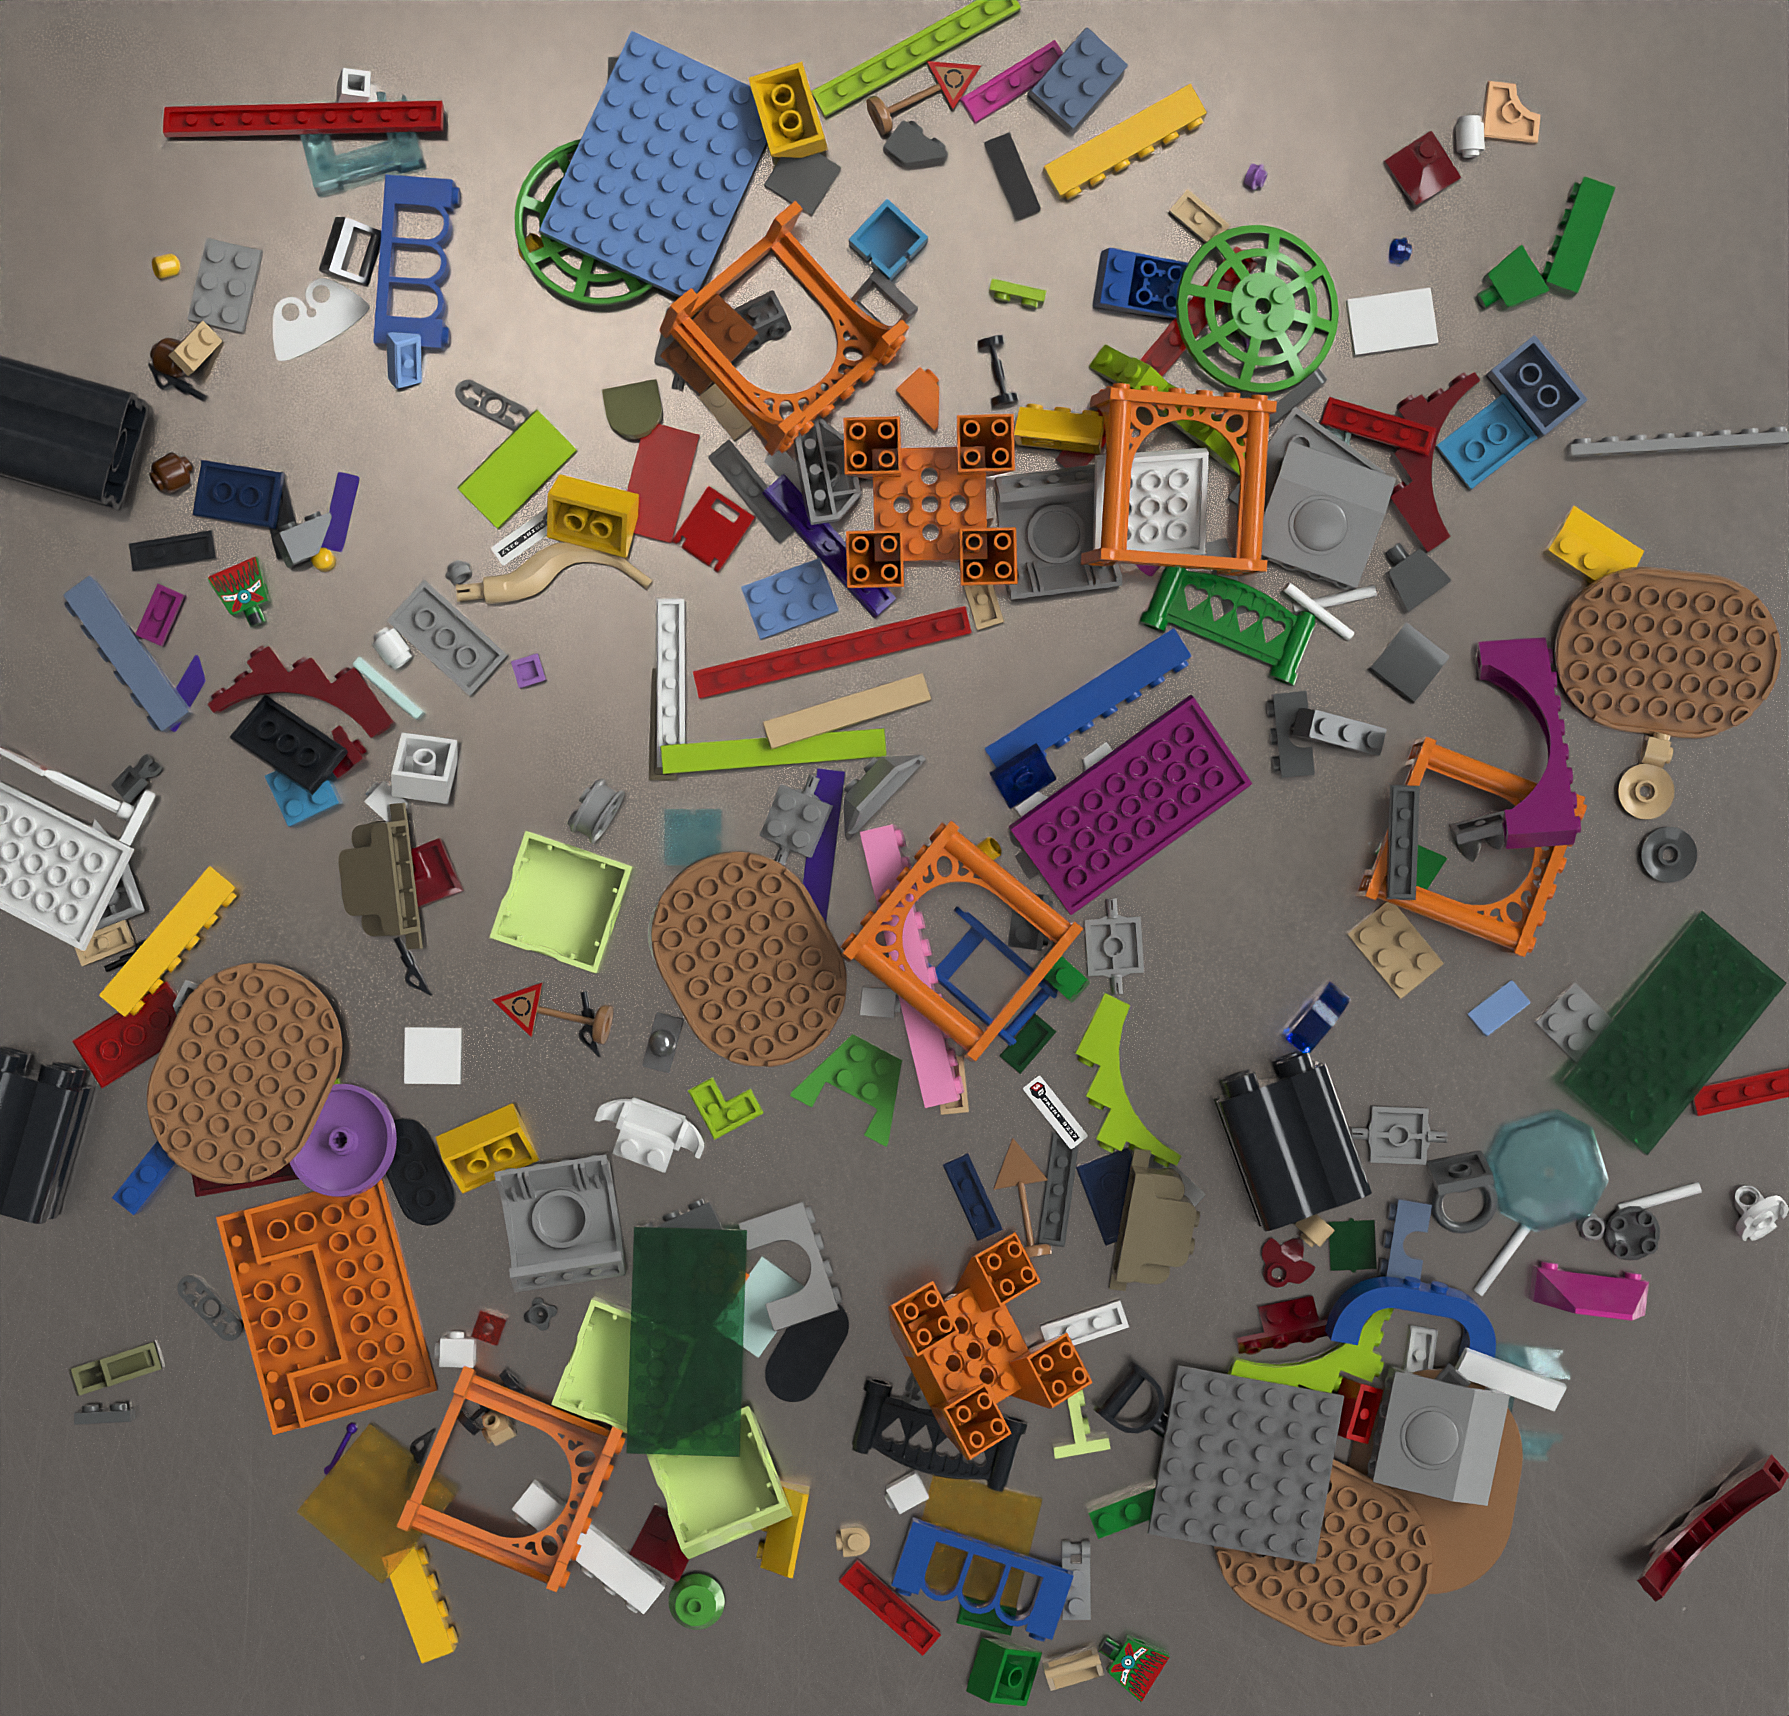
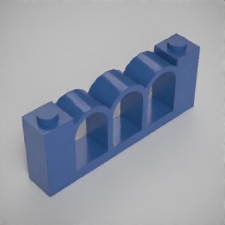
M385 174L373 343L376 346L387 347L386 334L390 332L419 334L421 336V350L443 351L444 344H449L450 328L445 327V322L442 320L447 307L446 298L437 285L444 281L450 268L449 259L441 246L447 242L452 232V221L446 211L454 212V204H459L460 188L455 187L456 184L453 179ZM398 208L436 211L443 216V229L433 239L396 237ZM395 247L436 251L441 258L440 269L430 278L394 277ZM392 286L433 290L438 296L437 309L430 316L423 318L390 316Z
M913 1517L891 1581V1586L896 1587L895 1591L905 1596H911L912 1593L918 1595L921 1588L926 1596L935 1601H947L957 1595L959 1603L971 1613L983 1614L995 1608L996 1615L1002 1622L1016 1627L1025 1625V1631L1030 1632L1029 1637L1044 1642L1045 1638L1053 1639L1074 1574L1071 1570ZM936 1541L967 1551L957 1581L954 1586L944 1591L934 1590L925 1580V1573ZM974 1554L1004 1564L994 1594L988 1601L980 1604L967 1600L962 1592ZM1011 1567L1041 1576L1031 1607L1026 1613L1019 1616H1011L1000 1607V1599Z

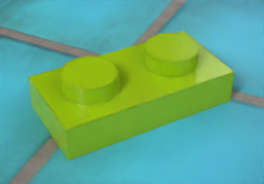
M993 278L989 293L994 294L993 298L996 300L1010 302V298L1021 300V305L1031 308H1037L1038 304L1043 305L1046 296V290Z

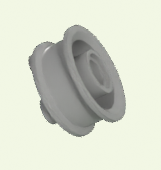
M603 778L595 780L591 788L587 787L579 799V802L582 803L579 810H575L567 822L571 832H581L590 838L589 843L594 844L605 832L625 795L623 790L616 792L606 786V780Z

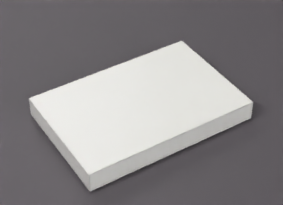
M1431 288L1346 300L1354 356L1438 344Z

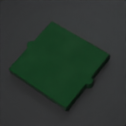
M1349 1218L1348 1221L1328 1222V1225L1335 1230L1329 1237L1330 1271L1350 1270L1352 1273H1355L1356 1270L1377 1269L1375 1220H1354Z

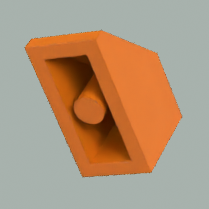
M919 367L896 389V394L935 433L938 430L939 386L936 383L940 380L929 368L924 371Z

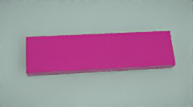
M1053 40L960 98L974 124L1035 86L1063 54L1056 40Z

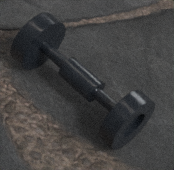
M1003 334L977 341L978 349H990L993 359L991 367L995 382H998L1001 395L991 398L993 407L1020 401L1018 392L1006 393L1002 360H998L996 347L1006 344Z
M505 1369L499 1374L505 1383L504 1387L518 1393L525 1390L523 1385L509 1370ZM480 1404V1408L472 1416L462 1409L457 1418L474 1436L481 1430V1427L475 1420L483 1412L487 1413L491 1410Z

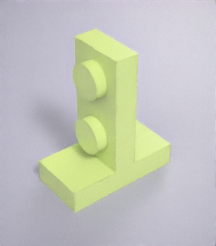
M1083 1389L1069 1397L1067 1403L1074 1440L1052 1444L1055 1459L1111 1449L1107 1434L1089 1438L1085 1436V1434H1090L1088 1417L1082 1418L1080 1407L1085 1406Z

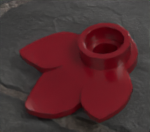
M1270 1238L1265 1243L1262 1249V1258L1265 1263L1263 1277L1268 1285L1279 1288L1285 1286L1288 1282L1300 1284L1313 1274L1315 1266L1302 1260L1304 1244L1301 1238L1289 1239L1281 1246L1273 1238ZM1280 1268L1282 1275L1279 1278H1273V1269Z

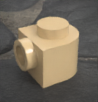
M1655 731L1653 736L1645 735L1639 762L1661 768L1664 767L1665 763L1669 764L1673 755V748L1670 747L1671 742L1669 741L1670 735Z
M1317 1214L1300 1220L1295 1224L1303 1232L1299 1237L1311 1247L1315 1244L1321 1247L1335 1231Z
M492 1410L481 1416L484 1426L481 1431L488 1444L493 1442L495 1446H498L517 1436L515 1428L507 1415Z
M859 1524L841 1526V1534H836L837 1551L843 1550L844 1557L858 1556L865 1553L870 1546L868 1530Z

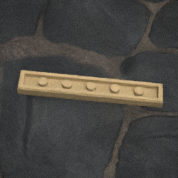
M921 673L764 721L762 724L770 749L772 750L931 701L924 675Z

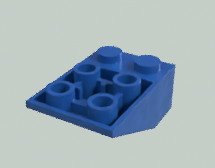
M1109 247L1101 251L1092 306L1119 312L1177 319V288L1181 275L1188 263Z

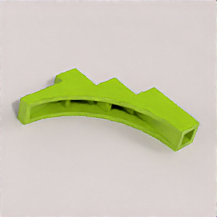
M1104 344L1089 365L1095 373L1112 383L1130 384V389L1141 390V386L1148 385L1157 386L1158 391L1168 392V388H1177L1169 384L1150 365L1135 357L1130 358ZM1154 406L1158 414H1160L1162 417L1167 416V409L1161 411L1156 406ZM1186 410L1187 416L1191 417L1193 415L1192 410ZM1211 414L1212 420L1220 421V418ZM1177 420L1170 422L1200 447L1207 448L1209 454L1222 466L1240 475L1235 453L1220 433L1210 426L1196 421ZM1226 424V429H1227V431H1229V432H1234V431ZM1237 437V444L1244 446L1243 440Z
M1103 992L1074 1051L1075 1054L1079 1055L1077 1061L1093 1068L1095 1063L1099 1065L1084 1094L1090 1098L1088 1104L1100 1110H1103L1105 1106L1109 1107L1095 1136L1100 1141L1098 1146L1113 1153L1115 1149L1122 1151L1127 1141L1130 1143L1129 1149L1150 1150L1151 1154L1155 1155L1153 1161L1167 1168L1170 1163L1177 1166L1182 1156L1162 1144L1146 1129L1135 1114L1124 1090L1120 1073L1119 1045L1122 1027L1130 1005Z
M1394 1308L1381 1309L1373 1313L1366 1320L1358 1345L1340 1342L1320 1355L1298 1362L1281 1364L1257 1363L1233 1357L1227 1374L1298 1387L1300 1384L1313 1390L1332 1393V1391L1337 1392L1342 1381V1376L1339 1375L1340 1371L1373 1382L1374 1376L1378 1378L1384 1366V1362L1381 1361L1382 1355L1373 1351L1374 1346L1379 1347L1384 1332L1380 1330L1384 1320L1389 1321Z

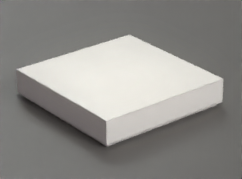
M405 1027L404 1084H461L462 1028Z

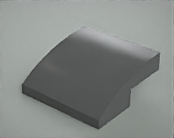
M1406 622L1369 670L1413 704L1450 656Z

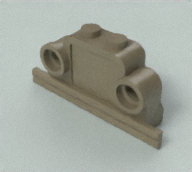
M406 803L390 804L391 821H372L368 824L356 826L351 835L354 848L344 849L340 852L338 868L341 879L342 899L347 914L350 916L362 915L361 924L367 935L375 937L405 934L407 949H420L423 946Z
M1138 1148L1133 1150L1109 1282V1289L1126 1291L1127 1283L1131 1282L1161 1284L1169 1277L1170 1267L1183 1266L1187 1262L1188 1256L1194 1252L1195 1239L1192 1238L1193 1229L1199 1225L1200 1212L1196 1211L1191 1200L1184 1195L1185 1186L1180 1174L1172 1168H1148L1150 1150Z

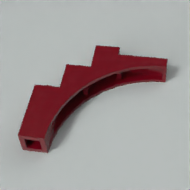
M1464 371L1451 380L1453 386L1448 390L1444 391L1441 387L1428 396L1430 402H1427L1422 394L1416 398L1413 394L1409 395L1398 403L1401 408L1395 412L1400 418L1437 428L1429 456L1395 446L1396 452L1391 455L1409 484L1406 485L1402 481L1395 486L1389 504L1419 548L1425 553H1428L1451 537L1443 524L1434 498L1432 486L1433 453L1438 435L1448 414L1459 399L1481 381L1475 371L1470 375H1467Z
M263 645L249 654L251 659L246 663L252 672L248 673L246 670L233 679L235 682L233 686L227 690L225 687L217 690L210 696L212 701L207 704L213 713L219 714L232 705L256 696L292 693L315 697L339 708L356 721L372 739L377 738L397 723L366 679L355 667L351 670L349 667L342 669L334 676L337 680L332 682L315 657L311 656L307 659L306 656H303L292 664L294 669L290 671L272 646L265 648Z
M1772 1454L1724 1481L1713 1498L1692 1509L1681 1526L1656 1541L1649 1552L1651 1558L1637 1579L1643 1590L1655 1602L1665 1596L1679 1575L1714 1539L1748 1511L1783 1488L1789 1478V1473Z

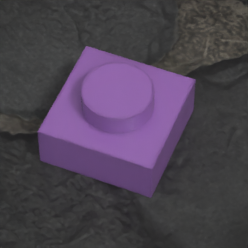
M538 653L511 661L519 689L547 681Z

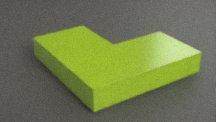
M713 1077L688 1090L714 1140L764 1113L751 1088L728 1101H725Z

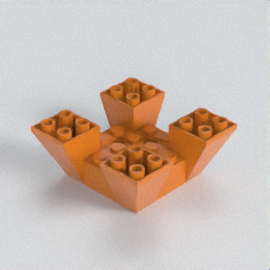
M1014 414L957 415L956 447L901 448L900 416L843 418L845 475L873 480L874 530L846 531L847 588L904 587L903 563L959 562L961 586L1018 584L1016 527L987 528L986 477L1015 471ZM927 470L935 472L937 475L936 482L933 484L924 483L921 479L922 473ZM954 498H961L965 501L966 508L961 512L953 511L950 507V501ZM898 499H905L909 502L910 508L905 513H899L894 509V503ZM925 499H934L938 504V508L930 513L924 511L922 502ZM928 526L935 527L939 533L938 537L932 541L926 540L922 535L924 528Z
M1016 1232L971 1257L954 1292L946 1298L942 1299L934 1281H931L888 1306L890 1329L943 1433L967 1461L1012 1434L997 1406V1403L1006 1397L1013 1396L1051 1409L1093 1383L1068 1333L1061 1334L1028 1349L1005 1304L1041 1283Z

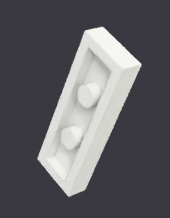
M1117 1300L1041 1325L1040 1328L1045 1341L1068 1333L1073 1345H1077L1129 1328L1121 1301Z

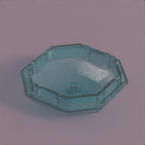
M1553 1109L1503 1125L1486 1157V1161L1493 1173V1185L1497 1191L1501 1214L1535 1232L1544 1231L1591 1216L1609 1182L1593 1128L1559 1109ZM1549 1166L1554 1168V1174L1551 1177L1545 1175V1169Z

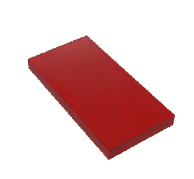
M657 424L652 433L640 439L627 488L628 492L639 494L638 519L634 534L672 544L700 438L699 434Z
M169 981L163 983L153 995L150 992L146 994L142 999L145 1005L135 1016L130 1013L128 1017H124L117 1012L72 1041L101 1088H105L160 1053L177 1017L173 1004L178 995Z

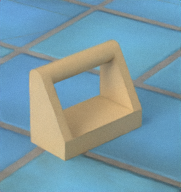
M1096 1646L1042 1662L1051 1691L1104 1675Z

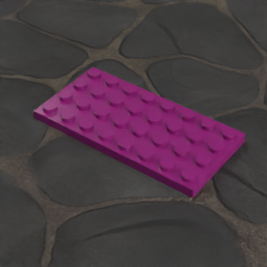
M1189 695L1008 826V828L1068 913L1072 915L1252 785V782L1196 699Z

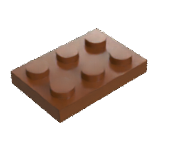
M716 294L693 319L695 324L730 363L759 334L719 294ZM675 339L660 354V357L700 395L713 383L709 376Z

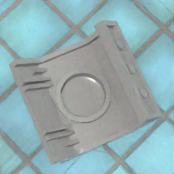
M1289 441L1264 512L1261 560L1280 564L1287 570H1297L1306 573L1309 577L1316 580L1323 579L1329 581L1341 589L1349 588L1354 590L1359 584L1386 514L1396 478Z
M1095 464L995 477L998 528L1016 527L1018 584L1006 585L1011 600L1122 585V575L1118 564L1109 567L1081 565V553L1093 550Z
M591 1155L587 1158L565 1159L555 1163L534 1164L530 1167L508 1168L504 1171L495 1172V1182L502 1201L510 1248L511 1268H509L514 1292L626 1275L619 1214L610 1161H608L606 1155Z
M1389 1367L1388 1376L1385 1379L1383 1400L1379 1408L1377 1430L1373 1437L1374 1444L1371 1459L1368 1462L1367 1476L1372 1478L1375 1483L1453 1502L1488 1506L1510 1395L1496 1389L1485 1388V1390L1465 1387L1422 1377L1400 1368Z

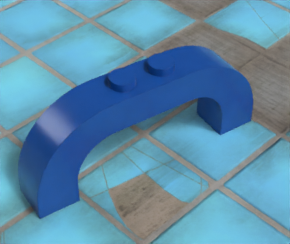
M1406 1276L1404 1279L1375 1277L1352 1286L1334 1304L1325 1328V1332L1331 1341L1358 1345L1363 1325L1373 1313L1385 1308H1397L1459 1321L1463 1326V1338L1458 1352L1459 1356L1462 1355L1465 1347L1494 1358L1496 1353V1337L1492 1324L1473 1298L1460 1290L1448 1287V1285L1442 1282L1432 1281L1431 1284L1423 1283L1421 1280Z

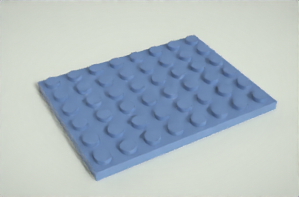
M631 31L543 220L539 233L678 298L690 288L697 294L767 143L751 86Z

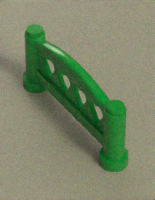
M1165 566L1147 612H1142L1139 623L1162 633L1165 632L1168 623L1176 625L1272 665L1268 677L1282 684L1294 686L1298 677L1296 671L1315 627L1316 616L1305 611H1300L1299 615H1294L1270 596L1234 579L1209 573L1188 571L1186 568ZM1187 585H1194L1197 590H1205L1207 598L1188 611L1185 587ZM1218 595L1222 598V601L1230 600L1233 603V609L1214 621L1210 600L1212 596ZM1240 606L1246 607L1248 612L1256 611L1259 614L1258 621L1240 632L1236 613L1237 608ZM1265 617H1271L1274 622H1282L1285 625V630L1266 643L1262 621Z

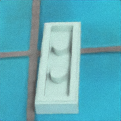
M358 657L355 660L353 666L416 720H420L426 712L362 657Z

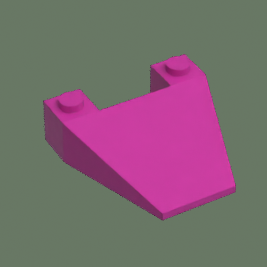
M1541 1262V1266H1533L1529 1299L1536 1303L1575 1314L1633 1321L1645 1316L1649 1282L1641 1279L1642 1274L1625 1272L1624 1277L1616 1276L1614 1278L1565 1272L1562 1269H1558L1557 1263Z

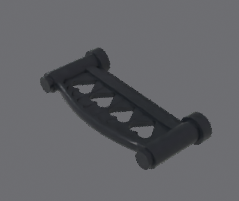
M866 1378L863 1387L866 1393L852 1440L853 1451L868 1454L869 1450L875 1449L906 1467L926 1474L951 1479H984L988 1482V1488L1000 1492L1004 1491V1488L1008 1485L1021 1435L1025 1434L1027 1430V1421L1015 1416L1002 1415L1012 1434L985 1450L984 1453L987 1461L983 1466H978L974 1461L971 1463L965 1462L961 1453H959L957 1458L953 1459L947 1454L939 1455L936 1452V1447L947 1436L943 1433L931 1409L918 1408L903 1401V1399L890 1396L893 1385L889 1382L877 1378ZM898 1418L905 1435V1441L900 1444L896 1443L893 1439L885 1440L882 1437V1432ZM925 1425L932 1442V1448L929 1451L922 1450L920 1446L913 1448L909 1445L910 1438Z

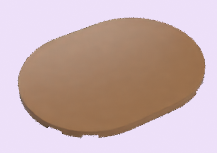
M1656 567L1622 569L1609 573L1591 583L1573 600L1566 610L1559 625L1555 641V663L1560 682L1570 700L1584 714L1595 722L1615 730L1652 735L1655 731L1678 738L1693 739L1715 736L1719 732L1734 726L1736 727L1753 715L1752 713L1761 703L1768 698L1776 682L1781 662V643L1776 624L1766 606L1751 590L1732 579L1719 575Z
M729 851L716 853L692 863L682 870L664 890L658 901L652 921L651 940L653 955L659 972L688 1025L707 1048L740 1065L773 1067L793 1062L805 1056L828 1037L841 1015L846 999L847 974L840 949L811 895L793 872L781 863L760 854Z
M246 963L226 968L207 978L189 995L182 1005L154 1064L147 1088V1109L152 1131L164 1151L177 1165L204 1180L233 1184L263 1179L292 1161L307 1142L335 1083L341 1064V1029L328 999L320 989L304 976L283 966L268 963Z
M1425 1369L1412 1373L1435 1379L1443 1369ZM1468 1380L1471 1382L1468 1386L1470 1388L1482 1390L1489 1388ZM1385 1387L1382 1388L1383 1394H1382V1397H1381V1401H1380V1404H1379V1408H1380V1405L1382 1404ZM1379 1408L1369 1443L1365 1444L1353 1440L1349 1467L1365 1475L1368 1474V1462L1371 1459L1374 1444L1373 1437L1377 1430ZM1507 1408L1488 1506L1453 1502L1388 1486L1413 1506L1429 1534L1433 1572L1427 1594L1451 1592L1478 1580L1496 1563L1507 1544L1513 1523L1523 1461L1521 1435L1509 1408Z
M1333 1459L1315 1564L1214 1546L1215 1556L1221 1573L1232 1590L1245 1603L1260 1613L1314 1640L1339 1647L1370 1645L1384 1640L1400 1628L1402 1629L1423 1604L1430 1587L1433 1572L1429 1534L1413 1506L1395 1490L1386 1485L1373 1482L1372 1478Z

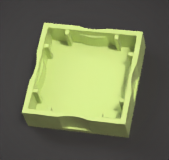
M525 831L513 866L512 879L508 891L501 901L489 938L553 957L558 961L593 973H599L634 866L530 831Z
M593 1296L551 1405L588 1419L606 1422L615 1428L623 1430L624 1433L657 1445L698 1335Z
M749 1406L715 1419L696 1431L677 1435L645 1449L657 1485L665 1496L668 1515L679 1546L688 1559L793 1516L756 1416Z

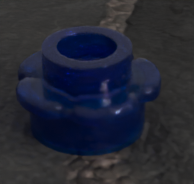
M1406 237L1402 239L1394 238L1389 249V259L1401 265L1405 260L1408 261L1412 254V245L1408 244Z

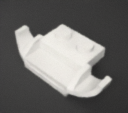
M635 1097L632 1099L613 1100L598 1108L595 1121L609 1120L617 1123L616 1128L620 1129L612 1153L665 1173L673 1150L679 1151L680 1147H683L693 1152L695 1157L700 1159L704 1149L702 1136L695 1126L685 1119L686 1116Z

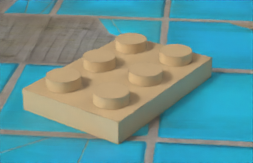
M1388 902L1382 904L1347 933L1348 937L1399 999H1402L1444 964L1396 905Z

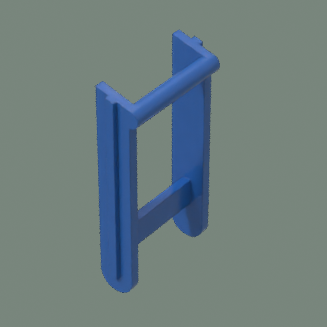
M957 906L954 911L969 923L972 928L935 968L938 983L989 1026L993 1018L957 988L949 978L985 938L1026 975L1029 976L1034 969L968 911L965 913ZM1044 978L1038 984L1042 989L1006 1030L1002 1028L998 1033V1036L1011 1046L1017 1042L1014 1036L1050 996L1054 999L1057 997L1058 990Z

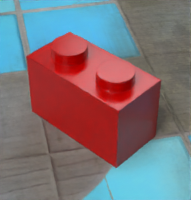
M1342 1377L1338 1394L1343 1395L1344 1400L1338 1436L1368 1444L1383 1390Z

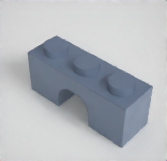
M1395 1198L1394 1204L1390 1203L1387 1218L1391 1220L1390 1232L1386 1231L1384 1235L1383 1248H1387L1386 1259H1381L1380 1276L1401 1279L1410 1276L1420 1280L1423 1260L1407 1256L1403 1249V1242L1405 1237L1411 1232L1428 1233L1431 1204Z

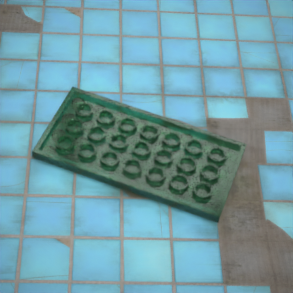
M1699 911L1560 1081V1084L1641 1153L1648 1155L1787 983L1705 912Z
M634 1226L627 1454L740 1457L747 1230Z

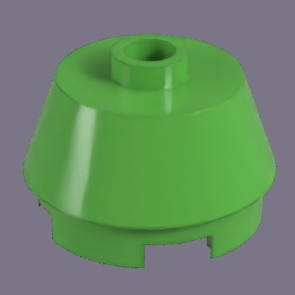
M703 1574L687 1575L676 1582L671 1589L669 1595L670 1612L677 1623L685 1628L692 1630L708 1628L718 1621L724 1610L725 1600L723 1591L719 1584L709 1576Z

